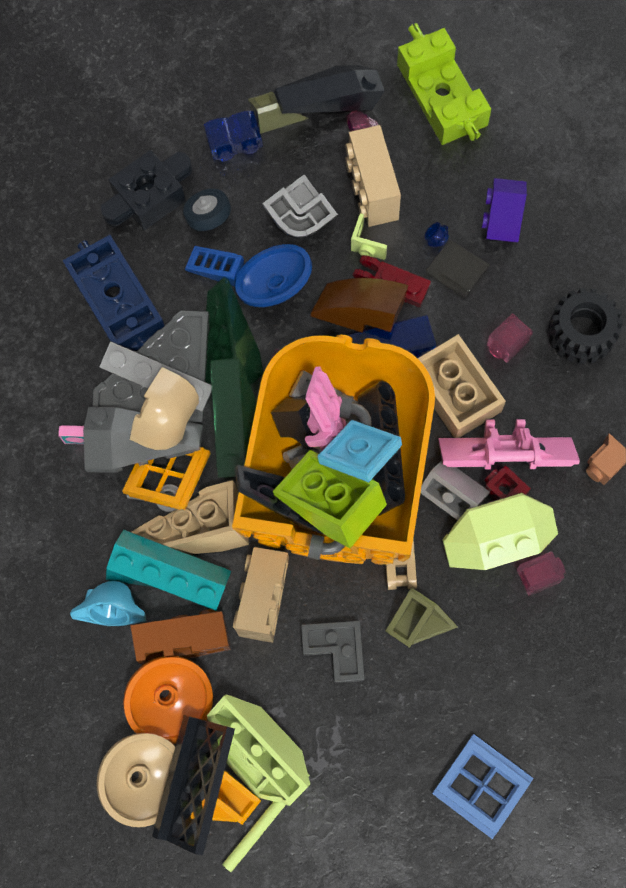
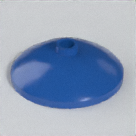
M283 244L265 249L253 256L241 268L235 282L236 292L245 304L253 307H271L284 303L294 297L305 286L311 275L312 261L308 253L296 245Z

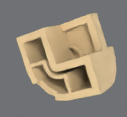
M162 367L144 395L146 400L140 414H136L130 435V440L154 450L169 449L176 446L183 439L186 424L199 404V396L195 388L183 377Z

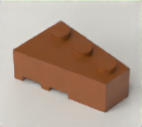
M207 609L199 612L200 615H179L168 620L130 625L136 661L143 666L145 663L163 656H179L190 659L231 650L223 612Z

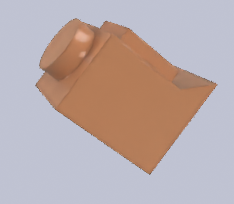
M609 433L604 439L603 445L587 461L589 466L586 472L589 477L605 485L626 464V448Z

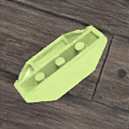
M520 493L467 509L442 541L449 567L487 570L541 553L558 535L553 508Z
M226 694L207 715L209 722L235 728L226 764L256 797L283 802V804L290 806L310 786L302 750L262 707ZM221 737L218 739V745H220Z

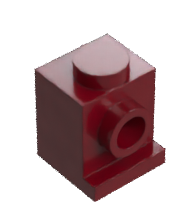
M506 465L500 471L494 469L484 480L487 483L485 489L490 491L488 495L494 501L520 493L528 495L531 490ZM506 487L509 493L505 495L499 488Z

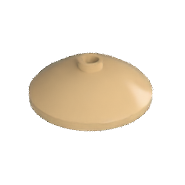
M137 733L121 739L109 749L98 770L97 793L103 808L113 819L131 827H146L156 823L175 746L161 736L151 733ZM138 771V779L132 782V774Z

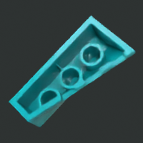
M123 530L117 539L106 568V580L155 587L213 610H217L231 571L126 530Z

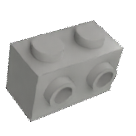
M442 461L430 471L421 486L422 495L457 520L467 509L481 506L490 491L456 467H447L443 465Z

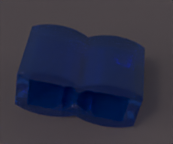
M254 111L240 112L229 118H218L204 124L213 160L227 161L238 153L253 154L263 147Z

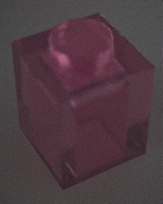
M512 313L490 334L487 346H489V351L493 356L498 359L502 358L507 363L529 342L533 331Z
M552 551L522 563L517 568V573L528 596L557 585L565 578L563 575L565 573L564 565L559 557L555 558Z

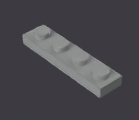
M111 341L99 366L106 371L146 388H149L162 367L186 379L195 388L199 396V404L196 409L201 412L204 411L214 386Z

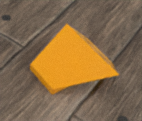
M225 770L212 820L239 822L243 825L261 800ZM205 799L202 801V807H204ZM194 811L191 814V819L195 818Z

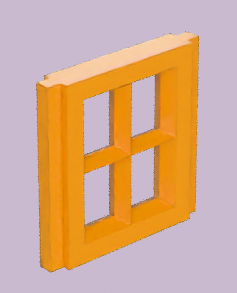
M200 447L199 451L186 454L192 456V459L185 474L171 471L176 457L170 458L166 469L151 466L154 459L148 460L149 464L142 466L136 463L122 492L129 495V497L179 510H186L211 453L209 450ZM149 470L163 474L155 491L141 488ZM168 475L182 478L175 496L160 493Z

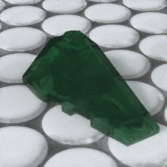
M224 277L207 294L206 312H209L206 383L214 386L211 394L246 389L264 374L259 348L231 284Z
M239 358L210 361L218 478L236 476V466H244L257 405L256 398Z

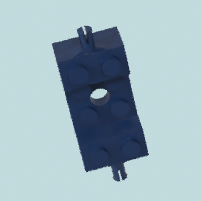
M111 235L92 245H89L86 240L82 241L85 248L80 242L78 244L80 251L63 260L71 278L102 326L108 340L131 351L139 350L149 338L165 326L161 316ZM111 287L120 288V293L116 297L106 296L107 290Z

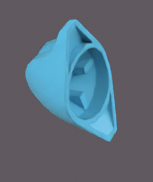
M108 581L98 585L95 589H89L85 601L70 612L72 619L105 626H125L146 621L145 612L135 605L128 586L118 581Z

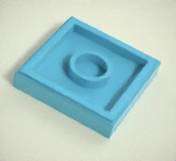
M351 420L318 455L319 464L370 482L402 446L401 437Z

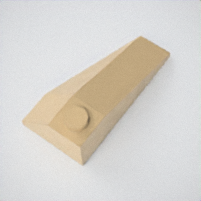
M233 480L202 489L198 492L199 496L189 501L186 510L176 509L164 517L159 515L131 532L186 554L222 552L249 545V537L242 536L232 528L239 494Z

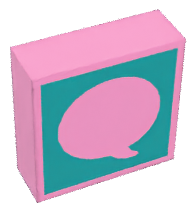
M61 425L59 426V437L64 444H84V426Z

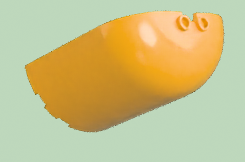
M337 335L336 337L310 336L288 344L271 359L264 371L244 467L286 477L292 470L289 463L285 462L283 453L301 444L291 437H280L271 412L286 398H291L289 394L301 371H306L313 375L315 367H321L335 389L346 395L354 396L353 399L358 401L360 393L379 381H386L391 385L396 396L399 437L402 440L401 457L405 501L394 509L377 516L351 548L345 546L340 552L333 555L321 554L320 559L363 564L366 559H371V562L378 565L393 564L394 558L397 557L398 561L404 562L408 560L411 555L435 403L434 386L427 369L418 358L407 350L381 343L379 340L372 338L364 339L363 344L352 343L353 339L347 335ZM239 492L232 528L242 536L250 537L253 534V537L258 539L260 544L272 548H280V544L285 545L286 549L291 550V553L307 557L312 534L324 536L323 543L334 541L325 534L299 527Z

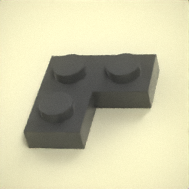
M360 621L301 625L304 656L333 654L335 683L364 681Z

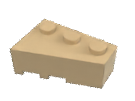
M254 547L252 555H247L245 571L248 573L245 583L242 582L240 587L239 599L241 602L239 610L235 613L233 628L239 637L273 643L288 568V553Z

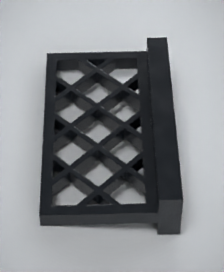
M186 715L183 716L152 837L168 841L191 853L203 856L235 728ZM221 737L220 745H218V739ZM210 749L211 756L207 759V752ZM213 768L212 776H210V770ZM202 780L203 787L199 790V783ZM205 799L204 807H202V801ZM194 811L195 818L191 821V814ZM197 830L196 839H194V832Z

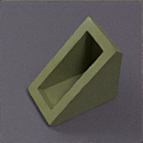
M273 92L248 99L260 134L309 119L301 113L282 114Z
M411 588L386 632L410 648L415 643L458 628V626L436 603Z

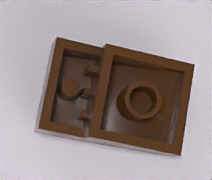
M352 278L326 284L311 312V317L362 333L366 325L391 332L405 302L409 285L371 278Z

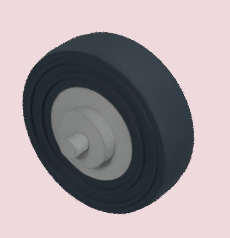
M205 189L194 194L188 199L183 208L184 217L188 225L197 231H207L218 227L226 221L231 212L228 197L219 189Z

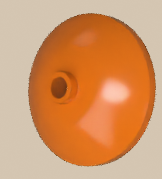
M179 656L159 657L145 663L130 678L123 698L125 717L136 734H155L175 744L177 743L184 715L207 720V715L212 708L213 692L207 675L193 661ZM163 690H169L167 697H160V693Z

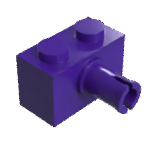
M494 178L493 188H487L485 204L490 205L489 212L483 213L482 228H486V239L519 241L527 196L526 181Z

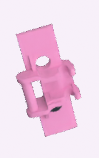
M315 367L305 399L310 407V417L307 425L313 434H318L306 436L305 441L309 447H320L321 451H323L347 425V422L339 417L342 403L341 397L337 396L327 374L322 371L321 367Z
M488 419L485 421L484 438H438L442 463L447 467H485V469H491V465H494L495 462H526L530 469H536V467L573 466L574 464H579L580 460L571 437L535 438L531 436L529 428H525V419H516L512 435H499L498 430L495 429V420Z

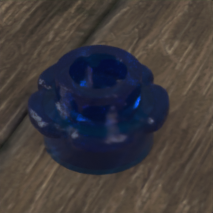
M439 222L432 224L424 236L428 241V245L432 247L443 246L449 238L448 226L442 225Z

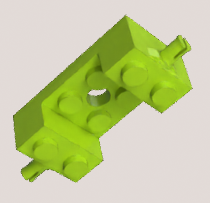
M415 23L413 26L412 24L408 31L414 40L398 47L397 66L440 143L444 145L467 134L471 141L478 139L481 135L478 130L488 126L491 107L480 88L474 91L471 90L454 60L456 47L445 28L423 35L419 25ZM444 88L449 91V94L441 96L436 93V90Z

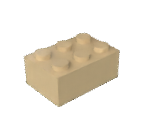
M378 125L349 132V143L345 144L347 153L345 162L348 173L352 172L353 174L352 188L354 195H359V213L364 214L368 227L399 220L401 194L381 126Z
M459 334L418 358L427 369L433 382L435 391L434 409L454 438H460L483 424L486 420L502 412L506 402Z

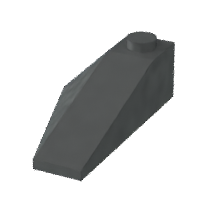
M88 407L83 428L85 471L114 473L122 471L124 466L136 463L142 466L149 464L148 460L160 457L170 459L199 451L204 427L201 424L187 422L183 439L176 446L166 450H154L130 440L134 418L140 412L117 407Z

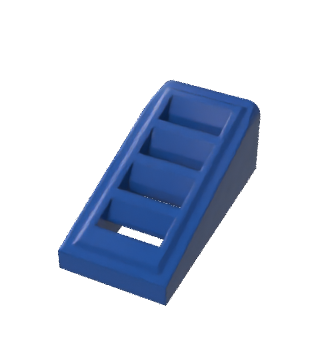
M194 246L185 270L235 287L237 275L244 266L243 256L234 253ZM198 256H203L200 266H196L195 263ZM208 259H213L210 267H205ZM218 261L222 262L219 270L215 269ZM227 264L231 265L229 272L225 271Z

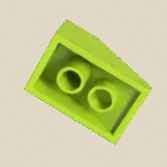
M309 450L274 489L273 493L327 537L351 548L387 505L380 485L374 480L366 482L319 464V454Z

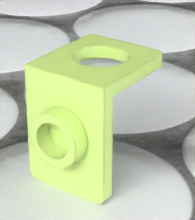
M360 213L351 238V251L358 252L361 256L367 255L385 260L387 245L360 238L364 226V214Z

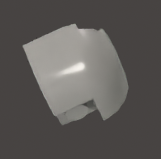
M305 175L301 176L287 188L283 187L262 203L263 208L275 224L285 234L295 238L307 237L316 233L338 215L325 196L316 191Z

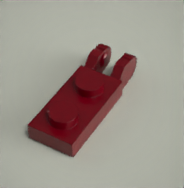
M361 256V265L377 273L374 277L367 271L355 269L353 273L354 278L382 279L409 285L405 302L421 307L430 288V280L383 261L380 262L374 257Z

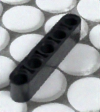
M379 381L359 394L358 404L368 410L371 416V427L399 436L395 392L389 383ZM401 447L372 478V480L379 483L387 503L378 516L394 509L405 501Z

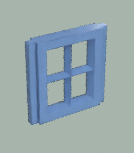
M473 734L432 794L493 839L533 778ZM472 754L491 767L483 781H480L463 768ZM496 772L515 785L506 799L487 786ZM459 773L478 786L470 800L450 787ZM483 790L502 804L493 818L474 805Z

